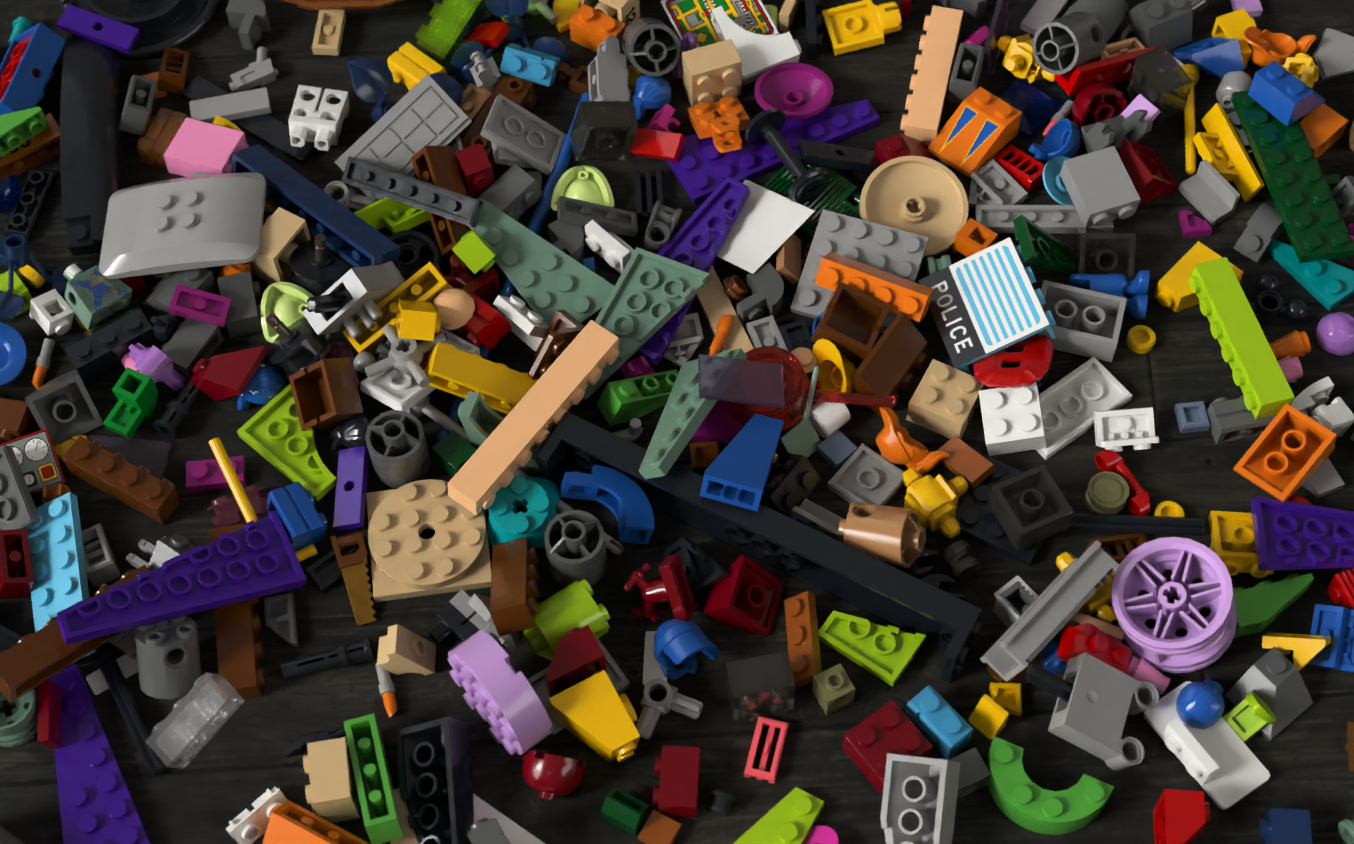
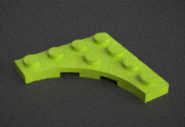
M290 384L237 430L242 440L292 482L301 483L305 491H310L316 502H319L336 486L337 478L327 469L318 455L315 444V430L302 431Z

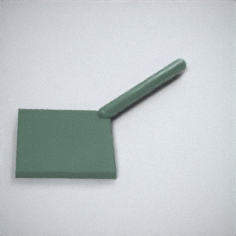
M817 365L813 369L803 419L780 437V441L787 453L804 455L806 458L815 452L817 446L822 442L809 420L820 369Z

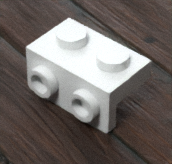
M591 220L584 226L586 245L622 274L635 250L615 233L605 231L595 221Z
M498 295L493 305L505 314L504 318L511 325V331L536 351L549 326L539 314L528 309L525 306V302L514 295H511V297Z
M1153 407L1093 412L1095 442L1098 447H1105V450L1119 452L1123 451L1122 446L1133 445L1134 450L1151 449V443H1159V437L1155 436Z

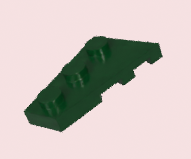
M1022 214L1013 220L1016 230L1014 235L1020 244L1024 262L1067 275L1077 270L1071 248Z

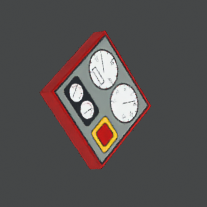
M47 428L0 444V448L4 445L12 446L31 495L42 492L43 486L48 487L55 483H67Z

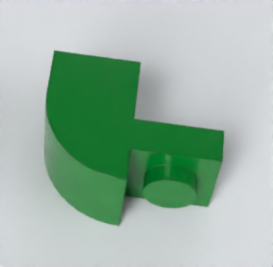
M127 367L112 389L118 402L103 424L107 429L130 439L142 420L149 421L156 407L158 390L151 377Z

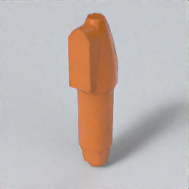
M721 315L715 327L717 333L709 348V356L720 353L727 336L731 332L733 315Z

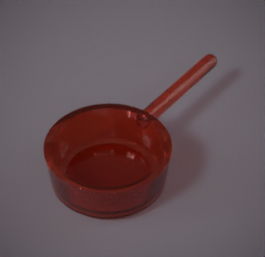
M764 346L746 352V360L726 387L728 404L732 415L742 426H745L755 414H760L784 421L782 431L790 428L804 414L811 383L807 372L792 353L779 347ZM815 390L812 400L889 408L894 407L897 403L896 398L893 396Z

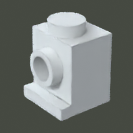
M56 289L31 299L29 317L32 320L35 319L48 336L54 333L63 335L70 330L74 311Z
M1340 396L1336 397L1330 405L1322 404L1316 407L1311 412L1312 416L1309 417L1337 434L1336 438L1342 436L1354 423V414Z

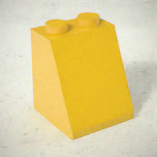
M605 670L548 699L547 712L549 716L608 762L614 759L621 762L635 754L633 750L637 748L640 734Z

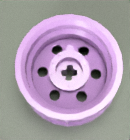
M1166 537L1143 543L1131 551L1120 563L1114 575L1111 589L1112 605L1119 627L1125 632L1124 641L1132 649L1134 656L1137 658L1143 657L1159 671L1187 673L1207 667L1218 660L1229 648L1237 626L1236 604L1232 580L1227 567L1215 552L1204 544L1191 539ZM1172 573L1171 581L1169 582L1162 576ZM1196 579L1203 581L1202 583L1192 584ZM1141 591L1149 592V594L1138 596ZM1173 597H1178L1179 601L1175 600L1172 604L1168 602V599L1172 601ZM1204 608L1211 610L1210 615L1206 618L1199 613ZM1148 620L1156 621L1154 629L1147 628L1145 623ZM1185 630L1188 632L1184 637L1176 636V632Z

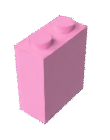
M186 117L163 156L168 172L184 177H191L193 172L226 174L232 173L233 153L246 149L249 145L242 131Z

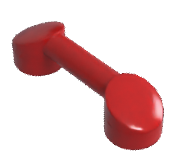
M1107 449L1096 453L1094 456L1095 462L1101 472H1112L1115 470L1127 481L1129 490L1134 495L1128 499V507L1131 513L1138 516H1148L1150 512L1149 494L1126 466L1123 458L1116 452Z

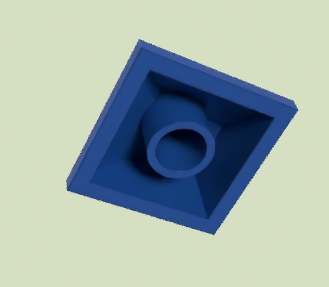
M1210 37L1167 51L1183 64L1196 65L1200 72L1209 76H1217L1220 80L1229 72L1244 70L1239 39Z

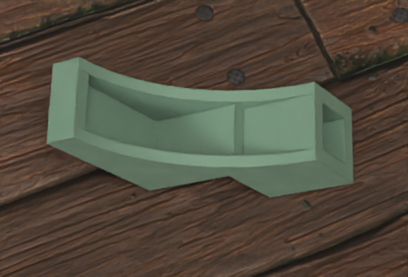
M469 391L465 401H462L458 408V417L472 446L480 447L504 420L502 416L487 405L480 393ZM545 443L542 446L537 445L532 451V456L524 467L519 466L518 469L540 474L537 455Z

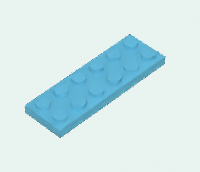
M70 492L36 508L41 521L27 531L34 576L31 599L35 633L42 629L50 619L57 617V612L89 598L77 496ZM96 649L87 654L86 656L95 653Z

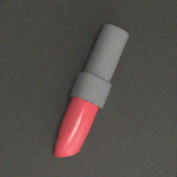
M1067 100L1062 108L1054 114L1042 136H1046L1056 122L1068 117L1072 112L1073 101Z

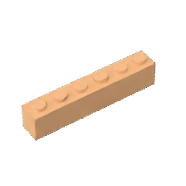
M933 6L931 16H925L923 30L927 31L926 35L921 34L919 50L923 51L922 55H916L914 69L918 70V73L912 74L910 89L913 90V94L907 95L905 110H909L908 115L903 114L900 130L905 131L904 135L923 141L924 145L929 146L938 134L961 29L963 10Z

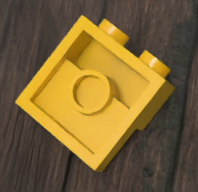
M1211 511L1209 525L1212 541L1209 549L1215 552L1223 561L1229 575L1234 576L1238 572L1251 573L1255 578H1264L1269 574L1273 575L1274 570H1258L1252 513Z

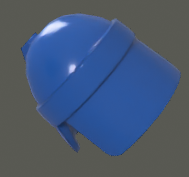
M682 619L668 620L659 626L654 636V657L660 664L664 676L671 680H677L686 673L696 674L698 661L695 653L702 651L712 660H716L719 657L718 648L708 639L703 630L692 621ZM683 663L682 669H675L674 666Z

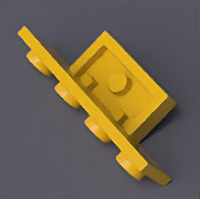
M1216 103L1201 120L1207 133L1198 132L1192 140L1202 159H1206L1227 181H1233L1244 202H1249L1265 184L1222 105Z

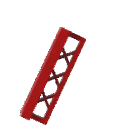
M1153 46L1103 60L1091 61L1084 65L1076 66L1075 69L1064 74H1055L1054 79L1068 95L1079 93L1084 87L1093 83H1118L1147 75L1159 51Z

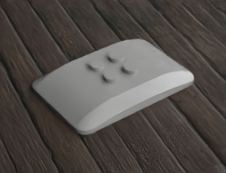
M254 172L212 174L152 182L116 191L108 202L99 271L107 279L240 264L254 260L259 255L266 195L265 178L262 174Z

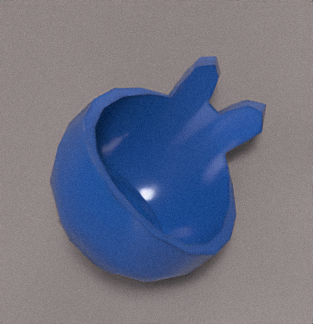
M640 76L637 79L636 85H634L626 113H633L635 111V118L638 121L645 118L646 109L661 108L667 103L669 104L672 95L669 82L661 76Z
M1061 119L1050 128L1042 145L1033 142L1028 151L1035 154L1034 158L1049 161L1058 156L1074 157L1081 142L1080 130L1073 121Z
M260 364L243 393L232 397L233 400L238 399V411L247 410L250 402L263 405L269 403L286 387V379L277 367L269 364Z
M1205 679L1203 682L1187 684L1180 691L1176 699V711L1181 721L1191 728L1206 729L1214 726L1224 712V689L1218 682Z

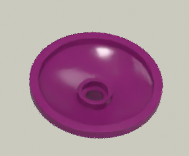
M784 63L767 69L758 77L755 83V98L761 108L764 110L780 109L785 113L788 120L806 119L817 115L828 107L833 98V84L823 71L814 66L803 63Z

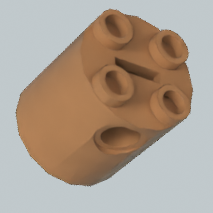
M851 502L847 518L841 519L838 532L839 536L843 537L844 544L894 567L909 568L924 549L926 542V531L920 527L919 514L916 509Z

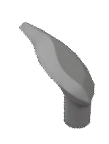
M634 418L630 421L629 428L619 430L613 434L632 442L641 435L644 428L641 427V421Z

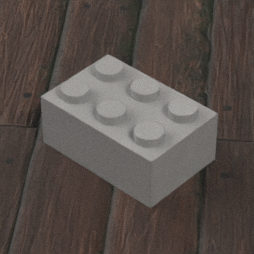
M1043 280L1041 292L1046 300V304H1043L1042 307L1044 312L1050 310L1056 322V326L1052 327L1056 338L1052 339L1046 330L1037 334L1047 335L1049 340H1052L1053 349L1112 362L1118 343L1127 298Z

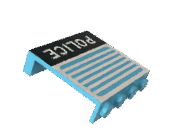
M1010 237L918 280L919 284L935 289L929 308L954 368L969 375H972L968 365L1043 330L1049 332L1052 339L1056 338L1052 327L1056 326V322L1050 310L1044 312L1042 305L1046 304V300L1040 288L1034 290L1032 283L1036 282V278L1030 266L1024 268L1022 263L1024 258L1020 245L1015 247Z

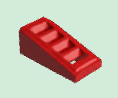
M1013 145L1008 146L992 158L1028 194L1044 183L1043 169L1045 165ZM1009 155L1013 156L1008 161L1004 160ZM1015 161H1018L1017 165H1012Z

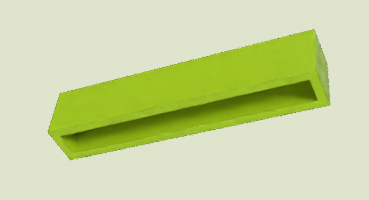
M1227 257L1195 264L1191 277H1189V287L1193 293H1196L1200 301L1201 313L1207 316L1213 338L1218 339L1222 357L1225 362L1229 363L1233 371L1234 383L1240 386L1244 394L1246 408L1252 411L1255 420L1277 415L1286 403L1291 406L1295 396Z

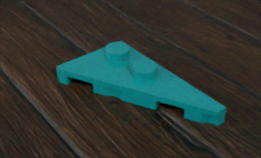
M1274 239L1266 250L1328 311L1354 294L1353 270L1328 260L1300 263L1293 246Z

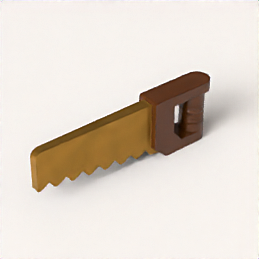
M361 531L336 538V535L331 536L338 567L342 571L357 625L363 626L377 622L376 618L373 617L375 614V610L372 609L374 602L370 600L373 595L369 591L371 589V585L368 583L370 577L367 575L368 568L365 566L368 554ZM359 545L356 553L341 556L340 549Z

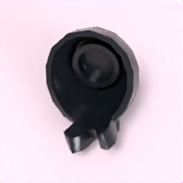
M363 410V413L337 425L330 434L331 438H335L332 443V450H343L344 446L347 448L367 447L365 439L367 427L377 415Z

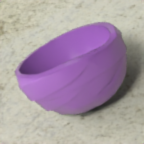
M1343 312L1324 316L1316 329V338L1319 345L1327 352L1338 356L1354 353V318Z

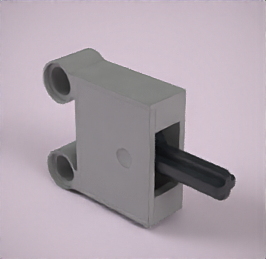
M393 261L380 265L351 268L321 296L308 298V306L302 313L317 335L344 331L346 329L351 337L355 339L362 334L355 321L360 318L368 329L373 328L377 323L376 320L380 319L383 315L376 304L406 280Z
M1086 652L1068 660L1063 679L1036 664L1029 666L1025 672L1026 680L1058 697L1048 728L1049 732L1104 760L1112 770H1122L1142 762L1145 754L1142 743L1137 738L1126 737L1121 739L1127 714L1137 715L1157 706L1160 696L1155 685L1147 681L1140 682Z

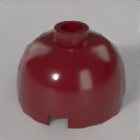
M1102 82L1089 84L1077 94L1073 102V117L1076 124L1082 128L1119 116L1127 108V101L1123 98V94L1110 84Z
M529 749L525 752L523 759L524 779L529 787L539 791L538 797L556 801L557 795H568L576 790L583 778L587 761Z

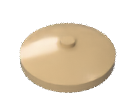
M902 156L880 165L865 182L859 201L860 219L929 237L923 260L926 257L932 256L934 258L953 246L956 234L967 222L969 210L967 195L958 177L943 164L922 156Z

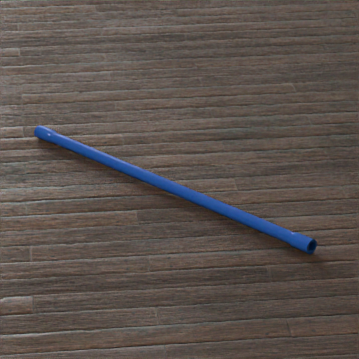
M585 92L581 96L575 110L574 119L565 137L554 168L543 189V195L540 197L527 227L538 236L550 210L554 188L560 177L566 172L586 121L592 113L593 107L589 104V92ZM506 277L499 295L511 297V295H514L516 288ZM494 306V308L497 311H499L503 316H505L504 313H502L496 306ZM480 344V356L487 360L491 350L486 349ZM456 396L448 417L460 425L461 420L458 417V408L465 399ZM441 427L436 444L450 432Z

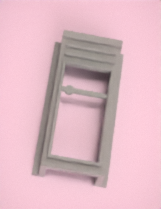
M1096 540L1078 559L1075 558L980 660L983 663L986 662L1006 682L1029 665L1036 655L1120 565L1100 547L1101 543Z

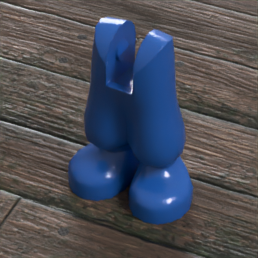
M1140 270L1134 280H1128L1124 274L1119 273L1070 274V286L1126 298L1125 295L1133 296L1132 298H1127L1124 312H1129L1137 320L1145 319L1148 302L1146 294L1150 270Z

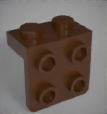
M564 309L557 310L534 354L537 359L528 374L532 380L540 379L585 327Z

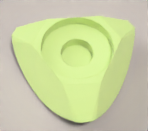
M587 165L575 166L567 170L558 180L551 198V208L554 211H557L559 196L614 208V198L607 179L597 168Z
M276 282L269 285L263 293L260 307L261 325L265 339L273 343L279 336L273 327L265 321L270 314L274 313L288 327L295 321L305 317L302 312L308 306L307 300L314 296L304 288L289 282Z

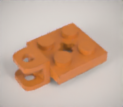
M724 97L712 103L701 102L687 108L688 118L699 139L713 137V144L717 151L721 153L739 150L743 147L739 131L747 128L750 118L737 97Z

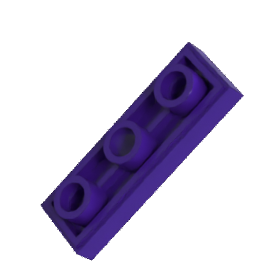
M69 4L57 23L59 30L130 54L140 36L138 28Z
M366 446L339 450L333 528L337 531L364 527L369 451Z

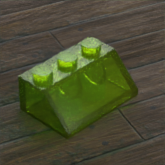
M444 0L442 4L436 2L429 13L433 17L428 26L422 24L415 35L419 39L416 45L440 61H443L481 0Z

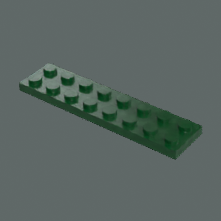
M1249 90L1233 92L1231 97L1232 104L1299 262L1306 263L1353 257V240L1299 119L1286 126L1248 95Z

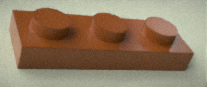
M809 591L784 600L791 684L798 687L813 682V676L822 672L815 594Z

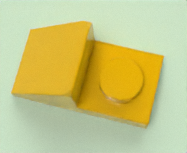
M1268 632L1262 636V648L1272 649L1275 646L1283 655L1290 654V650H1293V665L1299 671L1331 643V636Z

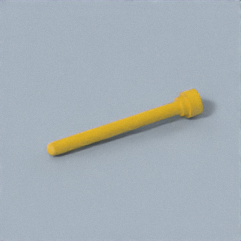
M1185 64L1178 68V81L1184 90L1186 173L1189 175L1195 174L1197 170L1196 146L1192 138L1196 135L1194 86L1199 80V68L1193 64Z

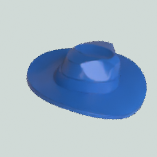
M0 322V386L13 381L21 373L26 363L27 350L21 335L11 326Z

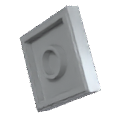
M862 443L831 478L827 488L850 504L851 502L887 505L904 485L902 477L904 471Z

